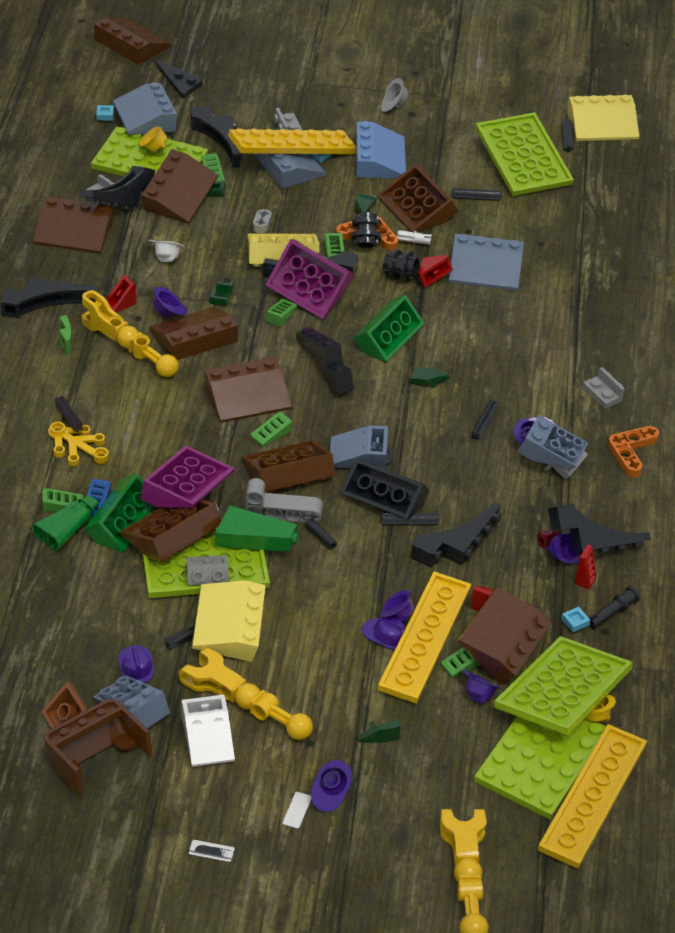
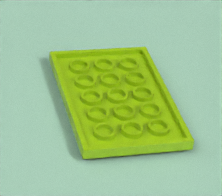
M536 113L476 123L475 129L512 196L573 185V177Z
M116 127L91 162V169L124 177L131 170L132 166L154 169L156 174L171 149L187 153L200 163L201 156L207 155L208 149L167 139L164 143L165 149L160 148L152 152L146 147L139 145L145 133L128 135L125 128Z
M215 530L213 533L201 537L200 541L189 544L185 550L171 555L170 559L164 562L150 559L142 553L148 598L200 594L201 584H188L186 557L227 556L229 582L246 580L266 585L265 588H270L264 550L215 546Z
M560 636L494 701V706L507 713L569 735L630 672L632 662Z
M517 716L474 776V782L551 820L568 795L606 726L584 718L569 735H565Z

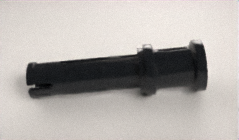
M629 586L622 594L615 595L611 603L588 617L590 619L589 627L591 626V629H595L619 611H626L632 603L639 602L640 595L634 587Z

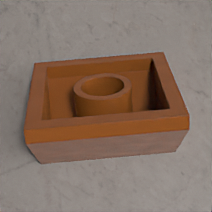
M67 681L41 713L52 729L86 711L87 707L72 684Z

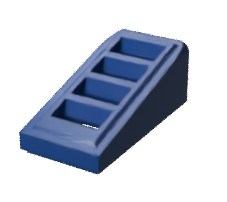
M92 479L87 495L100 502L95 507L99 510L111 494V482ZM94 509V513L90 517L93 518L98 510Z

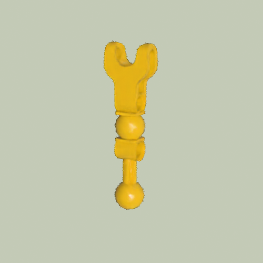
M93 290L87 291L82 295V304L88 309L86 313L82 314L81 320L86 328L90 331L99 330L107 337L118 342L122 347L129 349V352L133 353L134 357L138 359H150L156 364V370L159 375L163 377H172L177 373L179 368L178 360L172 355H161L152 349L149 337L138 332L135 327L129 326L128 322H124V319L110 308L107 300L102 295Z
M204 648L199 653V663L202 667L196 668L191 665H185L178 672L181 683L196 692L211 691L216 695H224L225 700H230L232 703L236 701L238 706L242 709L250 710V714H253L259 720H265L270 716L286 725L287 733L293 739L304 740L313 731L312 720L306 714L297 713L291 715L279 708V701L273 694L266 693L265 690L260 692V689L255 684L246 683V679H243L239 674L223 664L221 654L210 648Z
M441 809L440 835L445 842L453 847L454 876L458 882V900L465 902L466 916L462 918L459 926L461 933H488L489 930L486 918L479 914L478 901H482L483 897L481 880L483 872L479 863L478 843L485 837L486 815L484 809H474V817L469 821H459L454 817L451 809Z

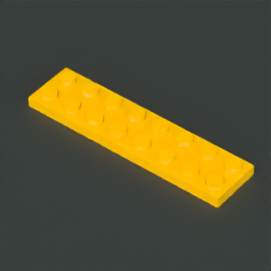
M238 128L229 129L228 136L241 153L356 154L357 149L353 141L342 130H243Z
M433 572L378 684V691L417 704L470 592V583Z
M608 724L542 838L538 851L579 869L644 751L647 740Z

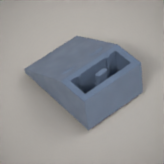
M538 415L518 453L534 462L575 468L588 443Z
M369 425L331 437L330 452L333 455L334 467L352 468L357 458L386 469L388 426Z
M129 676L120 677L115 683L103 688L100 693L93 697L98 704L107 699L118 700L146 728H149L170 713L163 691Z

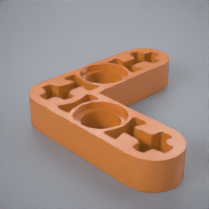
M379 217V220L382 221V227L377 229V231L385 233L381 235V240L378 242L385 250L392 251L397 249V236ZM352 221L340 224L336 228V233H342L343 240L351 239L352 232L356 231L352 227Z
M646 426L616 433L609 437L608 448L627 476L638 477L641 475L643 465L633 449L655 444L658 441L659 430L653 426ZM630 437H634V438H637L638 440H637V441H633V440H630L629 438H630ZM621 454H627L630 457H623Z

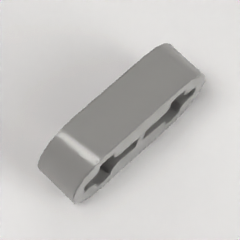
M262 209L256 212L253 220L254 232L266 233L272 219L271 211Z

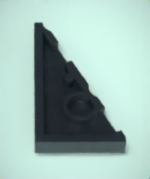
M161 60L156 61L159 71L164 72L165 78L173 85L176 91L180 92L181 98H186L202 86V79Z

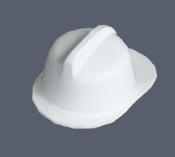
M148 240L155 243V254L162 262H172L174 259H177L180 249L184 248L182 244L176 242Z

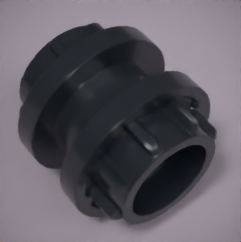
M358 213L355 219L352 220V227L356 231L352 232L351 239L354 240V244L358 247H375L378 241L381 240L382 234L377 229L382 227V221L379 220V216L375 213Z
M394 249L385 255L383 270L390 279L396 280L400 275L403 281H410L418 275L420 260L413 251H405L403 254L400 249Z

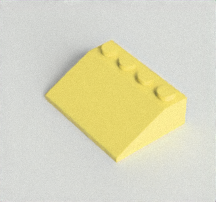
M632 95L569 97L567 114L569 120L572 121V130L576 141L639 139L636 108Z
M247 234L249 264L259 267L263 266L265 258L279 260L290 239L297 240L319 253L318 238L316 234Z
M246 580L201 584L192 648L201 651L204 648H210L223 656L253 662L259 646L266 585Z

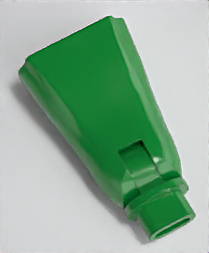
M87 495L85 498H79L78 501H73L54 514L32 525L33 533L38 540L45 544L47 543L51 549L58 552L72 535L89 520L91 514L94 513V508L99 503L90 495Z

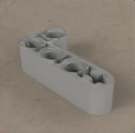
M253 478L248 481L245 510L283 521L306 523L308 519L312 518L317 523L321 520L323 508L321 499L308 496L265 493V483L263 480Z

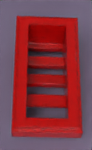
M589 544L580 556L575 580L576 585L586 589H590L596 580L593 549Z

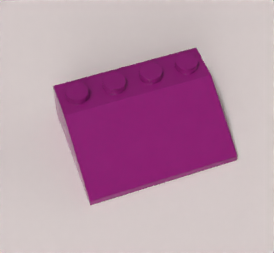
M290 239L265 285L321 319H325L346 292L355 274L301 242Z
M185 445L143 480L141 500L156 507L193 508L231 475L235 468Z

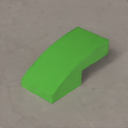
M65 315L59 317L60 344L65 353L70 354L72 348L71 326Z

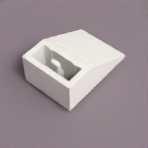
M217 695L182 700V721L192 767L235 761L225 696Z

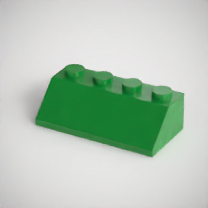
M402 295L391 300L353 339L363 353L382 362H387L425 323L407 296Z
M137 473L121 479L84 528L97 544L121 553L126 550L130 542L121 535L120 531L156 509V506L141 500L143 480Z

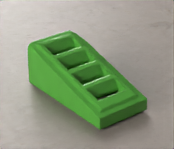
M216 153L202 155L201 164L218 174L219 177L216 182L225 181L218 155Z
M325 233L324 246L327 257L337 255L331 253L340 254L344 251L342 233Z
M281 299L266 312V322L282 327L298 308V304Z
M279 412L251 433L250 437L261 447H264L291 432L292 421L282 412Z
M43 488V512H57L73 501L83 498V495Z
M462 647L441 661L440 665L454 678L463 674L461 669L469 671L481 664ZM452 663H454L458 668L455 669Z

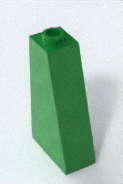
M229 506L215 532V546L290 552L293 544L296 545L298 542L299 533H297V524Z

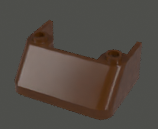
M116 699L104 700L48 730L44 735L45 746L60 777L78 796L83 795L80 779L82 770L78 763L105 748L114 745L119 750L127 751L138 746L148 757L153 756L150 731Z

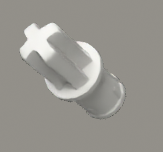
M400 230L397 233L399 241L430 246L431 234Z

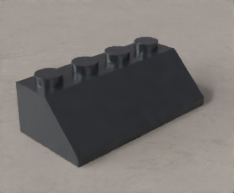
M356 458L340 493L409 520L423 507L430 490L421 482Z

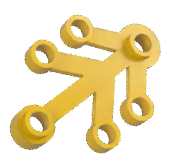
M54 422L50 425L48 434L55 439V447L53 449L55 457L62 458L65 456V447L62 446V439L69 443L68 464L70 466H77L80 463L77 448L93 456L94 461L99 465H103L108 461L109 452L106 448L99 447L94 449L86 444L94 442L97 446L104 445L105 436L103 434L90 435L91 429L88 425H83V430L78 432L74 431L72 427H65V424L62 422ZM79 433L80 436H72L71 434Z

